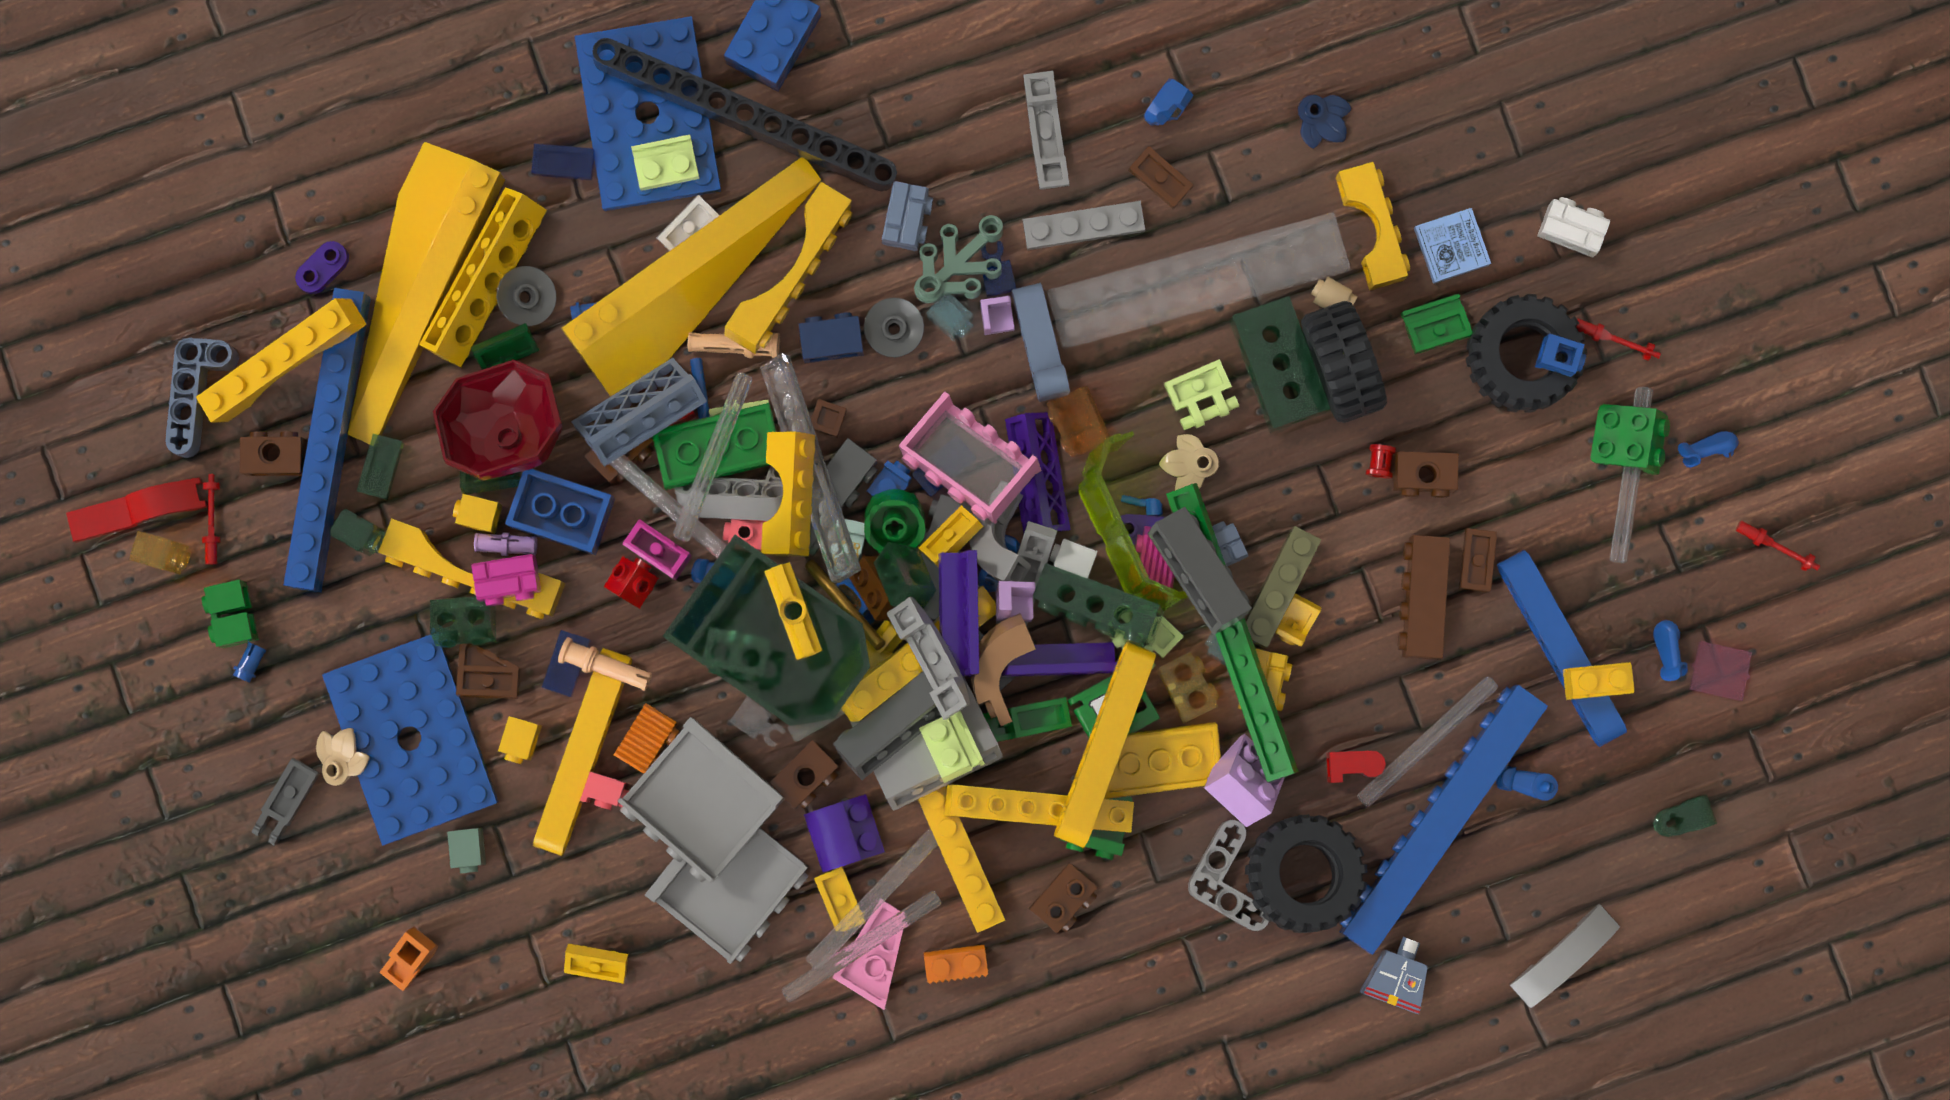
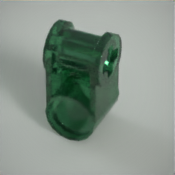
M1706 794L1658 812L1654 817L1653 824L1658 834L1669 837L1704 829L1717 824ZM1670 818H1674L1675 824H1673L1671 827H1667L1666 822L1669 821Z

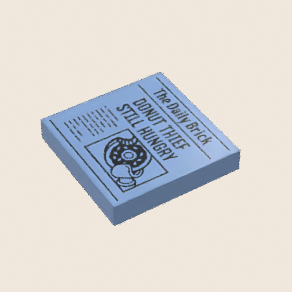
M1472 208L1414 227L1433 284L1491 264Z

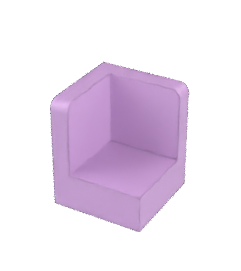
M1010 296L980 300L985 335L1014 331Z
M999 581L996 590V621H1003L1021 613L1024 622H1031L1033 620L1035 582Z

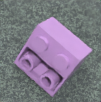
M1243 734L1213 766L1204 788L1245 827H1248L1272 813L1285 777L1267 782L1254 743L1246 734Z

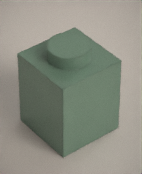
M483 828L447 832L451 868L459 867L460 873L478 872V865H486Z

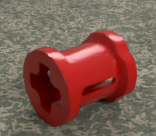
M1370 444L1369 450L1372 451L1370 467L1366 470L1365 475L1375 478L1392 479L1393 473L1390 472L1392 455L1396 453L1397 448L1387 445Z

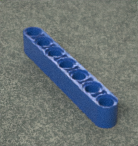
M1522 550L1498 563L1497 568L1565 689L1564 669L1592 665L1532 558L1525 550ZM1609 696L1571 699L1587 731L1598 747L1609 743L1627 732L1626 726Z

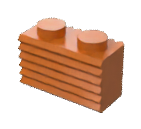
M645 703L615 751L614 756L644 774L660 756L666 744L670 745L680 731L676 729L679 723Z
M985 945L924 952L926 977L929 984L933 981L937 983L939 980L943 983L945 979L949 982L951 979L956 981L957 978L962 980L963 977L966 979L972 977L974 979L975 976L980 978L981 975L985 977L988 975Z

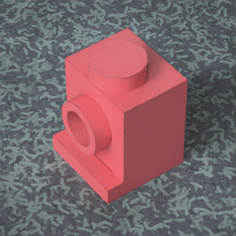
M731 519V522H725L723 540H728L729 548L761 552L762 526L766 521ZM743 527L750 529V535L747 538H742L739 535V531Z
M590 772L580 801L590 803L591 798L595 799L593 805L611 810L612 805L623 807L618 800L629 792V790H626L628 783Z

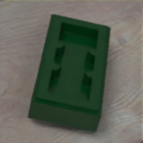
M527 323L471 347L482 370L511 360L517 361L539 351Z

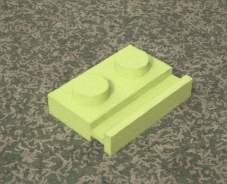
M690 135L631 146L641 191L700 179Z
M961 711L947 720H943L941 717L919 728L944 783L972 771V768L977 765L982 766L985 764Z

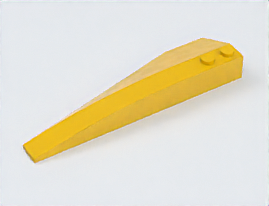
M427 142L423 143L398 194L348 435L376 447L424 349L419 343L477 240L505 182V178L500 172L470 158Z
M803 157L799 158L561 328L610 397L659 367L673 356L688 338L689 332H693L817 186L821 179L808 160Z

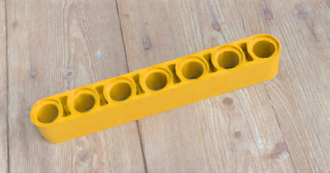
M1128 641L1124 645L1054 833L1055 837L1082 848L1087 844L1154 664L1155 652Z
M603 648L600 652L604 656L631 665L632 657ZM593 671L533 842L534 847L563 856L583 803L580 799L589 773L594 772L623 690L624 682Z

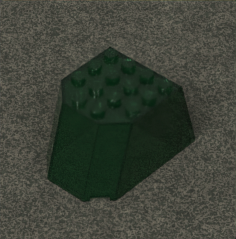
M735 534L666 630L663 637L789 726L834 719L870 669L863 623L796 577L823 650L815 655L797 660L764 572L778 566V564ZM791 603L785 609L786 617L791 620L799 618L802 614V607L798 603Z

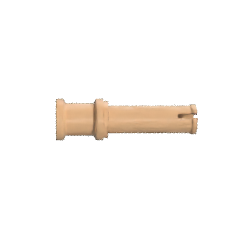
M689 332L687 346L688 352L744 354L745 357L751 359L754 356H771L773 360H778L780 334L774 333L766 348L760 347L756 354L732 341L725 334Z
M567 637L564 641L558 657V662L561 664L564 662L582 668V672L585 673L595 671L640 688L643 691H646L647 683L650 682L652 676L651 672H646L599 654V650L594 646L588 648L574 643L570 637Z

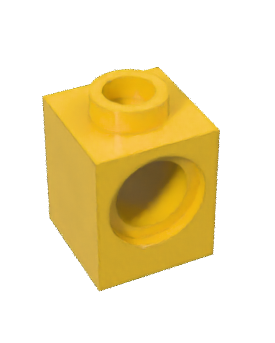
M463 494L462 499L457 500L455 503L453 517L456 518L455 523L460 526L495 534L503 505L498 502Z
M509 716L498 751L505 753V760L522 764L523 759L532 760L542 725Z

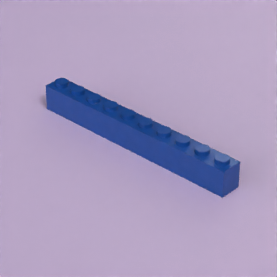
M334 288L332 300L335 298L352 299L367 324L371 298L364 292ZM367 325L344 341L323 351L283 584L290 588L314 592L322 591L348 438L347 433Z
M1514 685L1511 689L1506 687L1497 699L1500 705L1494 713L1489 711L1482 719L1479 726L1483 729L1476 738L1471 736L1462 748L1465 754L1459 763L1457 761L1452 762L1444 774L1448 777L1442 787L1437 785L1427 798L1430 804L1424 812L1419 810L1409 824L1413 827L1406 837L1404 835L1399 837L1392 847V850L1395 851L1389 862L1387 860L1382 861L1374 873L1378 876L1372 886L1367 884L1365 892L1360 893L1359 898L1362 901L1354 911L1351 910L1349 918L1339 923L1343 926L1339 932L1369 954L1373 955L1547 709L1548 705L1520 685Z

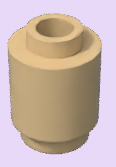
M1327 277L1325 281L1319 279L1311 292V295L1315 296L1313 303L1322 308L1342 301L1351 302L1353 305L1358 297L1352 294L1353 290L1330 277Z

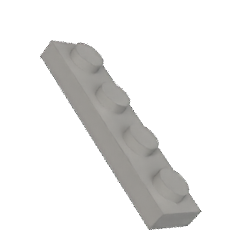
M1141 201L1026 218L1022 221L1027 250L1145 232Z

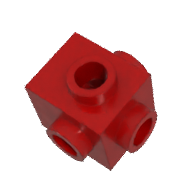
M622 556L619 563L613 568L612 574L605 583L604 588L640 609L648 595L653 591L654 585L659 578L649 572L651 566L636 557L634 562Z

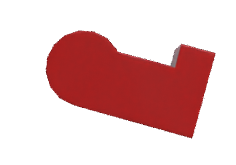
M1377 751L1326 753L1327 782H1343V774L1360 773L1364 777L1369 778L1379 776L1385 769V759Z

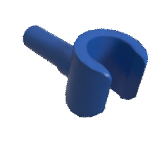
M1122 495L1121 502L1146 507V515L1162 516V503L1158 499H1139Z

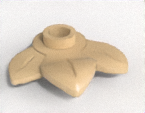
M1189 434L1178 435V450L1167 453L1161 459L1159 465L1165 472L1177 477L1175 490L1193 483H1197L1200 489L1205 478L1211 477L1217 472L1220 464L1219 457L1212 449L1204 448L1202 442L1196 436ZM1202 457H1207L1209 461L1208 466L1205 468L1199 466V460Z
M353 728L341 730L334 736L326 731H322L318 737L316 752L323 764V778L328 784L333 786L342 785L350 776L360 775L366 769L369 755L363 752H356V738ZM334 766L337 768L336 775L334 774Z

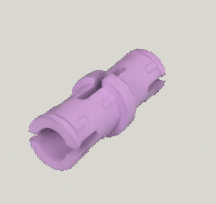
M503 532L502 535L476 533L474 550L475 552L501 553V556H509V554H533L536 556L537 537L512 536L507 532Z

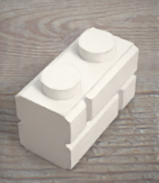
M1560 197L1559 200L1553 199L1547 208L1537 236L1590 257L1597 255L1610 220L1604 218L1605 214L1600 210L1587 208V211L1576 207L1577 203L1571 199Z

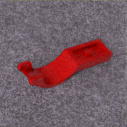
M201 478L147 487L122 498L66 512L73 542L77 543L136 527L139 523L155 517L208 507L207 501L199 500L196 485L202 484Z

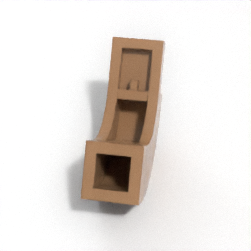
M1021 613L1001 621L982 638L979 643V674L971 676V684L978 705L984 702L991 719L997 716L1001 726L1012 722L999 689L1002 671L1013 659L1036 650Z

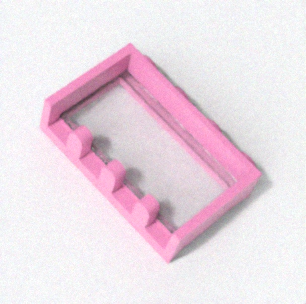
M946 392L940 396L899 444L903 455L902 460L907 466L913 470L921 469L926 473L924 476L936 487H939L940 484L949 490L947 493L960 504L963 501L972 507L971 511L983 521L988 518L994 524L997 523L1000 515L1032 477L1042 471L1037 457L1032 455L1028 459L1021 453L1020 447L1013 441L1006 443L999 438L997 431L991 425L987 424L984 427L978 423L969 409L964 408L960 410L953 405L950 395Z

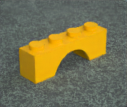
M1374 162L1339 171L1335 179L1343 205L1357 208L1366 213L1376 229L1374 249L1361 262L1369 291L1404 281L1408 276L1407 272L1410 271V264L1407 255L1401 254L1398 244L1402 242L1398 226H1393L1390 215L1393 214V209L1389 197L1384 198L1381 187L1384 186V178L1381 170H1376Z
M796 431L767 432L766 463L773 466L779 473L783 484V497L776 514L770 520L763 523L761 554L809 556L815 435Z

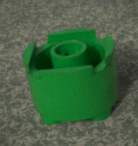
M889 489L875 494L865 511L864 534L867 542L885 557L900 558L913 552L920 545L925 534V513L917 496L900 489ZM891 521H898V526H892Z

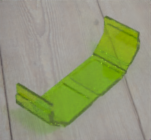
M1133 431L1123 435L1118 433L1103 440L1089 453L1082 473V477L1085 476L1084 480L1078 485L1079 494L1098 535L1102 536L1105 542L1106 553L1124 592L1129 594L1130 598L1135 596L1139 598L1141 603L1164 612L1180 605L1189 597L1185 591L1179 592L1149 579L1101 476L1108 453L1118 450L1134 436Z

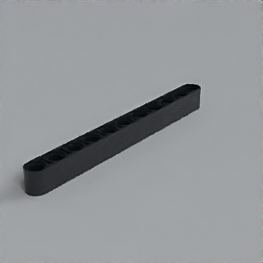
M602 38L593 46L594 64L597 69L800 158L803 157L809 162L876 191H887L893 186V181L895 182L897 169L895 164L889 159L613 39ZM603 50H610L615 54L611 60L607 61L600 59L598 55ZM630 62H638L642 65V69L639 72L632 73L626 69V66ZM658 74H666L670 81L667 84L660 85L654 81V78ZM686 86H693L698 92L693 97H687L681 90ZM713 98H721L724 100L725 106L721 109H715L710 106L709 102ZM741 110H748L752 113L753 117L749 121H742L738 118L737 113ZM768 122H776L781 129L776 133H770L764 126ZM795 134H804L808 142L804 145H798L794 143L792 137ZM828 145L833 147L836 153L832 157H825L819 149ZM853 157L859 158L863 166L859 169H853L848 165L847 160ZM879 169L888 171L890 179L880 181L876 178L875 171Z

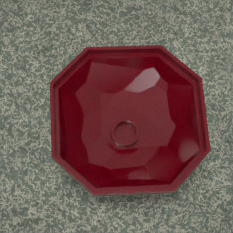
M516 360L456 378L433 410L445 463L480 480H488L529 470L543 464L549 458L563 427L549 374Z

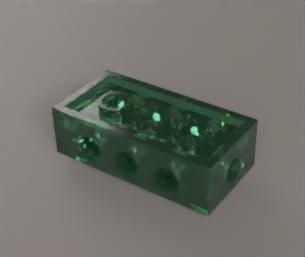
M1290 296L1231 317L1229 321L1270 433L1326 414L1330 410ZM1262 332H1273L1276 336V342L1269 343L1265 341ZM1274 359L1283 360L1286 363V370L1279 371L1275 369L1272 361ZM1283 387H1292L1296 391L1297 397L1295 399L1286 398L1283 394Z
M1047 563L1044 565L1032 596L1038 603L1037 607L1047 614L1058 617L1059 613L1066 614V618L1074 624L1086 627L1087 623L1093 624L1097 632L1112 638L1115 637L1116 633L1121 634L1126 642H1131L1140 647H1143L1144 644L1152 646L1164 615V611L1159 604ZM1075 592L1074 599L1065 603V595ZM1096 603H1104V607L1100 612L1092 613V607ZM1126 612L1133 614L1132 619L1128 623H1120L1122 614Z

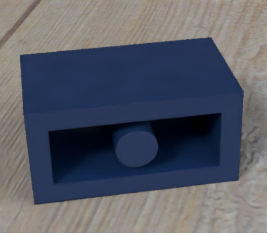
M846 312L835 314V319L823 320L821 316L805 318V323H799L804 363L864 356L859 317L852 316V313Z

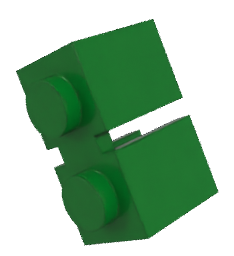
M239 579L204 587L205 596H202V605L205 613L211 615L212 620L211 625L208 626V634L211 642L215 643L216 647L228 648L259 640L254 614L244 612L226 617L221 616L252 608L246 581Z

